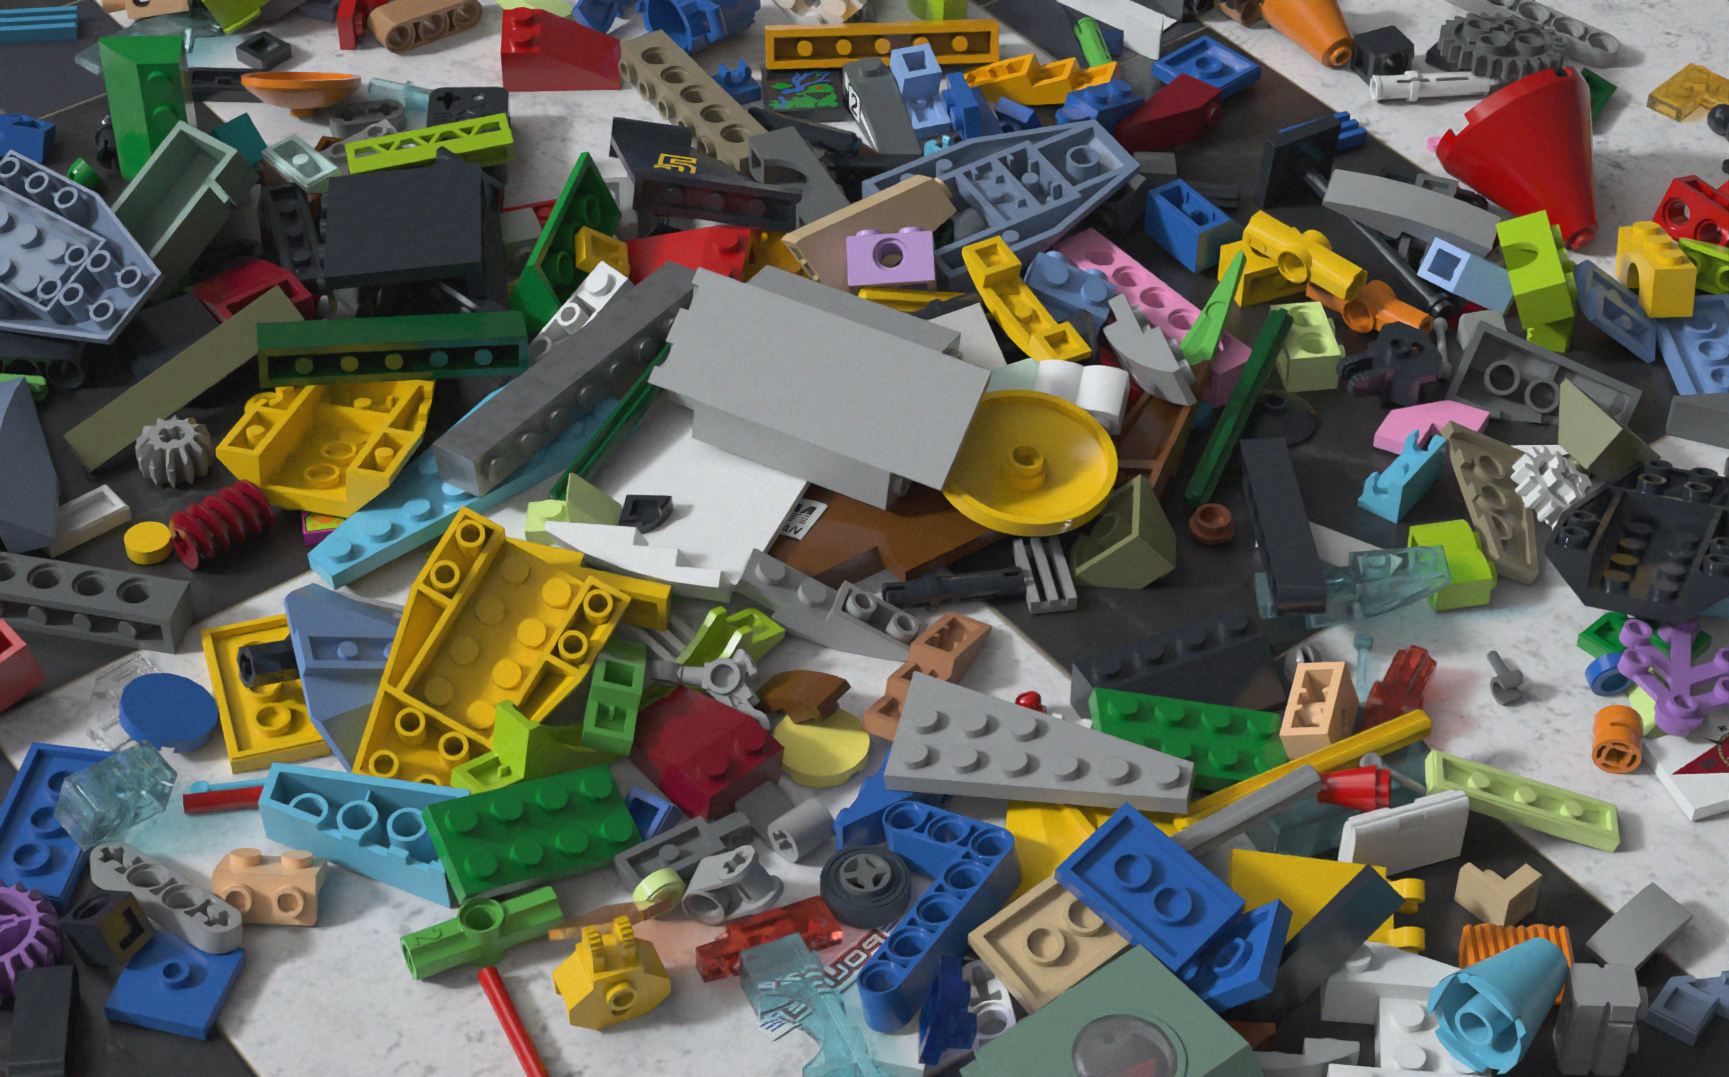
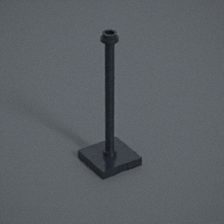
M1329 115L1266 138L1253 200L1262 209L1314 191L1323 200L1329 185V177L1342 124L1333 115ZM1334 211L1425 306L1423 312L1429 314L1434 319L1443 318L1446 321L1450 319L1455 311V306L1452 304V298L1447 293L1436 294L1373 228Z

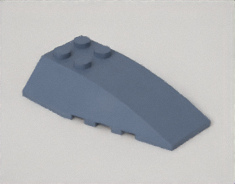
M25 376L0 382V537L8 552L13 554L55 545L61 485L53 466L54 462L47 447L45 434L39 422L38 412Z

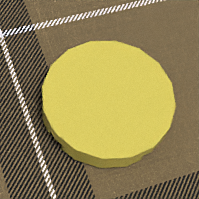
M841 708L821 722H816L812 718L794 724L787 715L776 726L773 735L785 747L781 773L783 769L791 775L792 781L803 786L816 788L840 786L850 781V775L858 770L860 774L867 766L870 755L869 734L861 730L862 722L857 716Z

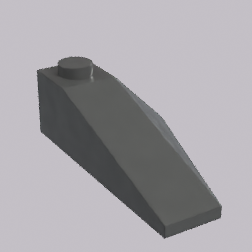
M1480 320L1475 325L1460 357L1444 400H1452L1490 412L1489 419L1559 425L1560 384L1567 378L1597 401L1601 407L1618 421L1627 426L1643 391Z

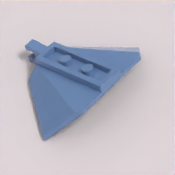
M311 583L291 591L283 601L309 719L345 770L351 773L400 619L323 586Z

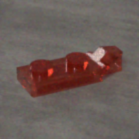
M816 895L726 924V932L715 937V941L696 947L695 967L704 983L727 978L731 973L734 977L743 976L745 973L746 975L842 944L843 931L822 897Z

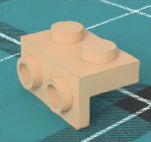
M254 848L235 849L230 854H225L213 870L212 894L241 912L242 923L312 926L318 919V892L328 878V858L313 857V853L306 850H290L283 852L281 856L261 855V851Z

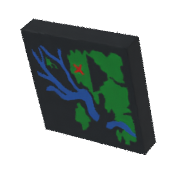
M761 67L763 107L765 110L812 122L844 121L839 67L767 69L766 67Z

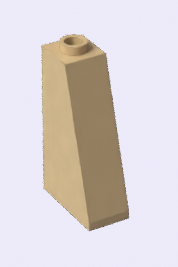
M917 174L786 234L781 240L811 280L850 293L847 271V236H856L857 232L863 230H878L882 234L899 233V230L905 227H921L925 231L933 232L957 210L949 200L952 197V193L939 178ZM896 254L888 255L881 261V265L892 268L902 257Z

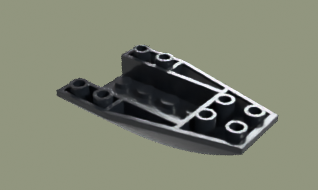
M1649 459L1646 462L1638 461L1562 512L1545 544L1544 554L1584 606L1682 625L1729 596V480L1726 477L1718 476V472L1709 468L1696 467L1690 471L1674 468L1670 462L1660 459Z

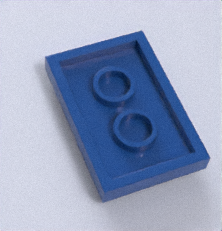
M1128 802L1123 804L1055 869L1054 879L1133 947L1141 944L1176 977L1244 912L1246 901Z
M1278 899L1241 914L1177 978L1218 1015L1242 1003L1263 998L1272 992L1276 983V975L1283 948L1286 944L1293 912ZM1141 1026L1143 1034L1149 1039L1159 1036L1155 1032Z

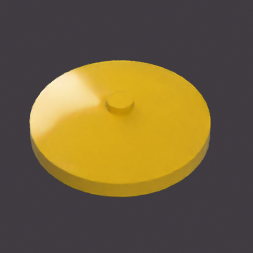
M1009 389L985 393L949 480L941 491L949 502L962 514L990 529L1018 536L1056 535L1074 530L1086 524L1103 510L1114 489L1118 459L1114 444L1104 427L1087 411L1072 402L1058 396L1033 390Z

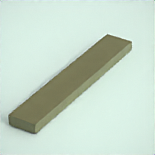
M276 285L66 433L62 439L89 474H91L134 444L136 438L142 435L144 426H156L157 418L166 421L258 355L256 323L304 321L305 319L281 288Z

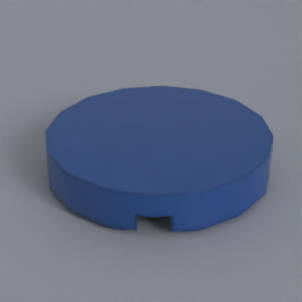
M149 673L134 678L124 687L118 707L120 711L118 716L120 725L131 739L152 750L161 751L162 746L175 748L173 753H186L201 748L212 738L219 714L215 699L203 686L189 678L171 673Z

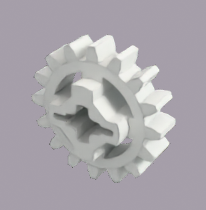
M1545 446L1540 450L1532 447L1512 466L1515 472L1511 475V479L1519 484L1515 491L1522 496L1525 503L1524 506L1527 509H1534L1538 513L1537 519L1540 522L1545 520L1546 524L1552 527V530L1562 512L1596 490L1592 487L1587 474H1582L1576 470V463L1573 461L1569 462L1558 451L1551 455Z

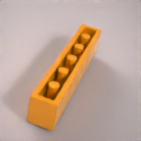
M995 19L764 25L765 65L767 69L843 67L845 63L855 62L866 57L874 58L879 56L886 66H890L892 50L927 43L930 44L938 64L989 63L999 61V23Z

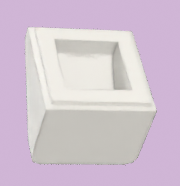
M1126 10L1123 46L1150 59L1159 60L1164 14Z

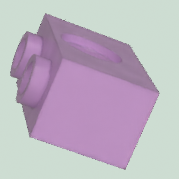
M905 227L900 229L899 233L882 234L878 230H863L857 232L856 236L846 237L848 287L850 294L858 296L859 290L863 287L937 291L935 242L932 231H925L921 227ZM891 254H896L903 258L901 263L893 268L881 265V261Z

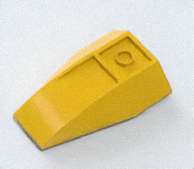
M462 505L411 586L351 773L454 788L450 785L453 768L492 751L497 703L510 699L525 717L542 723L584 681L630 605L632 597L590 574L585 582L576 579L507 541L504 527Z

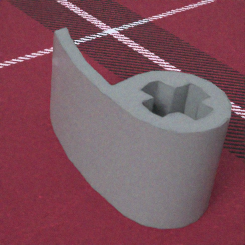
M770 780L735 802V811L742 810L752 822V831L768 847L789 862H796L834 836L832 833L834 820L831 813L819 800L808 798L794 807Z

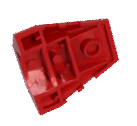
M715 225L622 241L627 244L628 263L630 264L628 279L636 286L670 260L696 271L699 266L743 282L747 264H756L762 237V227Z

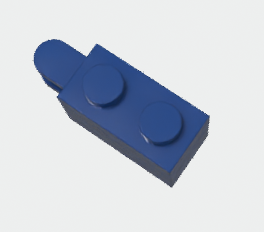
M1110 80L1107 83L1087 86L1084 89L1069 92L1064 107L1057 110L1055 118L1058 120L1057 125L1095 119L1114 138L1115 125L1141 106L1145 98L1132 91V87L1128 83L1120 80Z

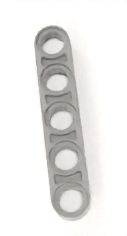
M1447 0L1452 5L1479 17L1481 12H1484L1494 17L1496 13H1500L1504 18H1509L1512 15H1516L1518 19L1523 20L1526 19L1525 17L1532 18L1536 21L1531 20L1530 24H1544V30H1555V36L1563 37L1562 42L1566 43V55L1597 68H1606L1613 65L1620 47L1619 41L1613 35L1533 0ZM1490 2L1498 3V4H1500V5H1502V6H1498V5L1492 4V3H1490ZM1559 32H1563V33L1569 34V35H1571V36H1566V35H1563V34H1561V33H1559ZM1595 48H1600V49H1603V50H1605V51H1607V52H1603V51L1597 50V49H1595Z

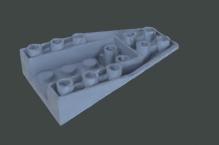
M10 149L0 161V330L111 345L165 279L164 275L98 193Z

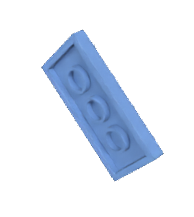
M1729 294L1694 296L1693 316L1650 318L1644 311L1647 321L1656 326L1657 344L1680 395L1729 392Z

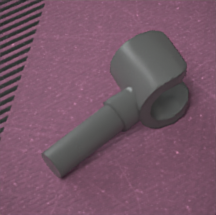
M1490 651L1487 654V659L1497 674L1490 681V690L1494 699L1500 705L1521 699L1522 693L1517 686L1523 682L1522 672L1519 670L1510 671L1505 666L1498 652Z

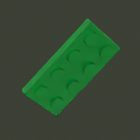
M1097 687L1094 688L1089 698L1093 730L1193 762L1195 771L1193 788L1220 791L1289 762L1279 736L1281 722L1278 713Z
M607 763L426 806L421 814L460 905L474 898H489L613 866L612 858L615 855L643 843Z

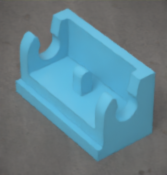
M1417 429L1413 430L1405 440L1404 451L1380 477L1378 472H1374L1367 478L1364 492L1358 499L1357 506L1397 524L1441 477L1447 439L1436 434L1428 446V451H1424L1417 444L1419 431Z

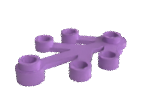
M1696 615L1682 625L1664 621L1660 622L1657 633L1664 642L1670 645L1669 659L1649 641L1652 636V629L1640 620L1629 619L1625 622L1619 634L1620 642L1627 649L1624 650L1617 668L1622 675L1632 679L1655 701L1654 720L1661 730L1673 736L1684 737L1699 728L1704 718L1703 714L1721 708L1729 709V648H1720L1713 661L1690 668L1691 645L1694 643L1701 628L1699 615ZM1649 667L1654 669L1669 684V689L1648 672ZM1717 681L1712 692L1693 697L1690 696L1691 688Z

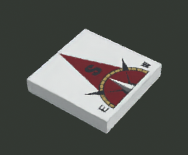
M1728 718L1701 725L1684 737L1669 734L1643 742L1642 757L1691 821L1729 811Z

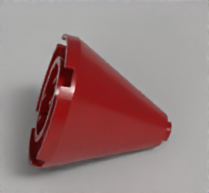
M1567 66L1565 71L1568 76L1557 77L1552 68L1546 69L1507 85L1475 105L1464 114L1469 124L1457 136L1452 129H1448L1436 148V157L1447 174L1480 195H1483V197L1516 218L1546 210L1550 226L1559 224L1564 247H1572L1573 250H1579L1594 241L1596 238L1594 233L1599 228L1590 90L1581 72L1577 68Z

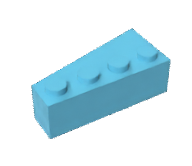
M272 762L258 801L267 839L296 850L310 851L314 857L328 858L330 863L451 909L455 893L421 814L427 805L471 795V790Z

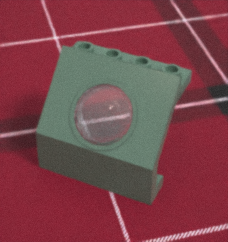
M1138 944L1114 961L1102 966L1096 973L1084 981L1064 991L1043 1008L1023 1018L1005 1033L979 1047L974 1052L976 1059L959 1069L962 1077H1265L1250 1044L1141 944Z

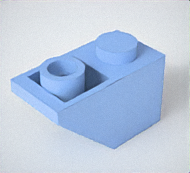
M1435 237L1417 275L1487 309H1499L1501 314L1506 316L1514 300L1508 270L1454 243Z

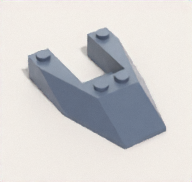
M1093 119L966 139L862 181V199L918 174L931 178L937 177L949 188L952 193V197L949 200L957 210L955 213L973 207L990 228L935 250L937 291L969 293L977 290L961 254L963 247L1000 236L1022 263L1021 272L1032 263L1039 251L1042 253L1047 251L1140 172L1141 165Z

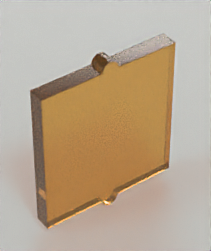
M671 897L604 905L548 930L550 941L582 937L581 929L591 925L596 926L601 935L614 933V918L626 915L633 926L672 908Z

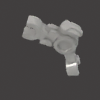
M738 649L733 659L725 657L718 658L711 663L705 662L704 668L683 666L666 660H653L651 680L656 681V686L677 688L680 685L700 686L704 692L712 695L716 701L752 716L770 734L773 733V725L769 718L763 712L753 708L760 700L751 687L748 688L746 685V676L749 674L755 684L759 683L761 676L755 661L743 649Z

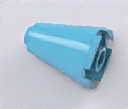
M1535 937L1443 978L1431 990L1427 1004L1429 1015L1435 1011L1440 1025L1434 1031L1440 1043L1456 1060L1474 1071L1483 1073L1487 1068L1500 1069L1497 1074L1507 1073L1523 1059L1567 980L1569 964L1564 953L1551 941Z

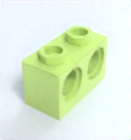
M1321 301L1270 305V312L1272 310L1279 311L1280 308H1284L1294 318L1292 328L1275 362L1285 390L1288 392L1337 389L1339 378L1336 372L1337 363L1344 359L1346 354L1344 346L1342 344L1338 345L1336 342L1333 319L1326 317Z

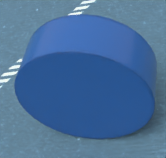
M1615 652L1603 655L1587 667L1585 677L1594 694L1599 696L1616 695L1625 691L1633 684L1634 681L1622 675L1617 668L1623 653Z

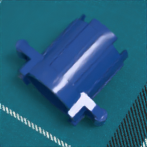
M640 0L635 3L636 12H641L645 28L649 31L648 33L662 29L690 57L749 29L751 24L756 22L753 19L755 12L761 9L760 0Z

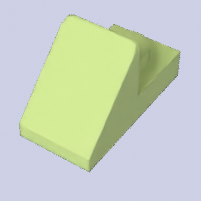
M569 473L566 501L544 500L528 502L524 531L526 541L542 545H557L544 530L546 521L618 526L622 505L578 475Z

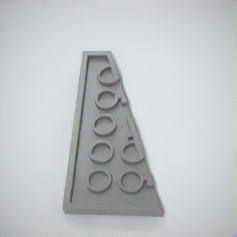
M914 671L884 773L885 788L887 790L1120 808L1128 802L1136 810L1188 814L1195 779L1193 762Z

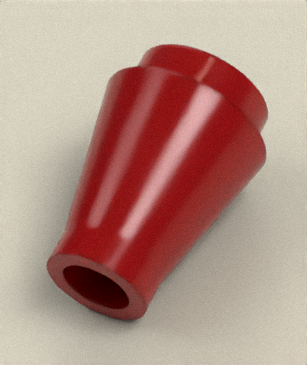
M1372 764L1330 773H1319L1322 789L1317 793L1318 803H1329L1363 812H1370L1385 807L1390 809L1391 807L1390 769H1378V764Z

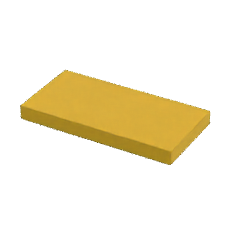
M286 613L200 630L202 646L232 774L270 767L272 762L290 763L331 754L330 747L309 719L301 679L245 688L239 678V668L236 660L239 647L285 640L290 633Z

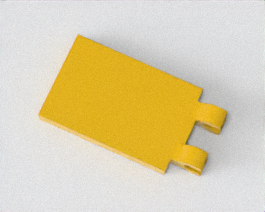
M1232 849L1228 858V887L1246 901L1245 910L1242 914L1280 899L1293 912L1286 937L1287 943L1366 865ZM1371 865L1386 880V867ZM1406 878L1388 882L1406 900L1397 912L1417 913L1418 903L1425 901V881ZM1393 913L1366 941L1381 942L1418 955V951H1424L1425 929L1419 927L1394 929Z

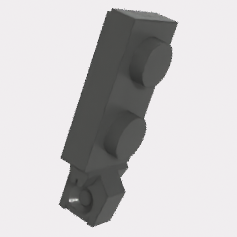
M742 810L736 811L717 821L714 819L704 820L700 815L615 855L612 858L613 870L632 896L637 886L647 876L661 869H674L684 882L693 877L701 859L707 856L727 853L752 843V822Z

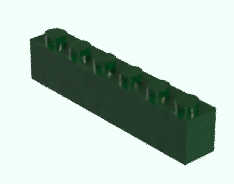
M523 310L256 323L260 388L522 375L528 370V335Z

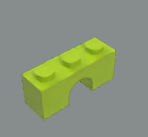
M1546 210L1496 223L1523 330L1575 316L1570 299L1579 297L1559 224L1550 226Z

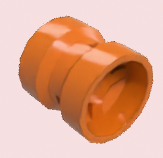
M1610 705L1600 709L1595 715L1593 723L1595 738L1593 739L1591 757L1593 763L1599 769L1607 773L1623 774L1635 770L1640 765L1644 722L1642 716L1635 709L1624 705Z

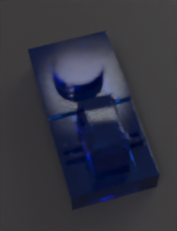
M940 955L918 1018L919 1064L937 1066L943 1051H947V1049H971L977 1035V1014L967 1012L971 996V983L968 980H963L962 957Z

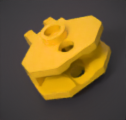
M624 915L614 918V932L601 935L594 925L582 928V942L575 944L576 951L552 972L554 991L556 994L562 995L566 1003V1015L570 1025L600 1030L647 1015L671 993L670 977L652 941L634 936L628 916Z

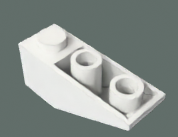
M601 261L529 344L528 368H531L634 288V284L617 270Z

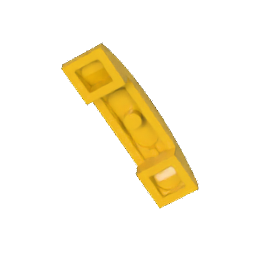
M1000 236L962 248L961 254L966 267L986 306L1007 335L1028 356L1038 363L1043 360H1064L1074 363L1091 357L1092 350L1069 321L1057 324L1020 278L1019 274L1022 263Z

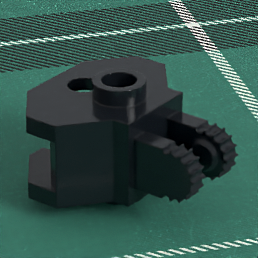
M1397 321L1383 324L1377 340L1368 342L1367 351L1344 357V359L1337 363L1336 372L1342 380L1349 381L1347 388L1353 397L1362 398L1363 396L1377 395L1381 402L1392 401L1404 407L1433 403L1438 389L1436 378L1442 365L1443 356L1423 330ZM1413 347H1419V348L1423 349L1424 351H1422V352H1415V351H1412L1411 349H1412Z

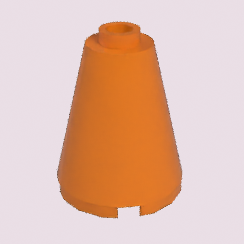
M1265 0L1263 5L1259 2L1258 9L1260 15L1268 24L1324 66H1340L1351 58L1354 39L1337 0Z

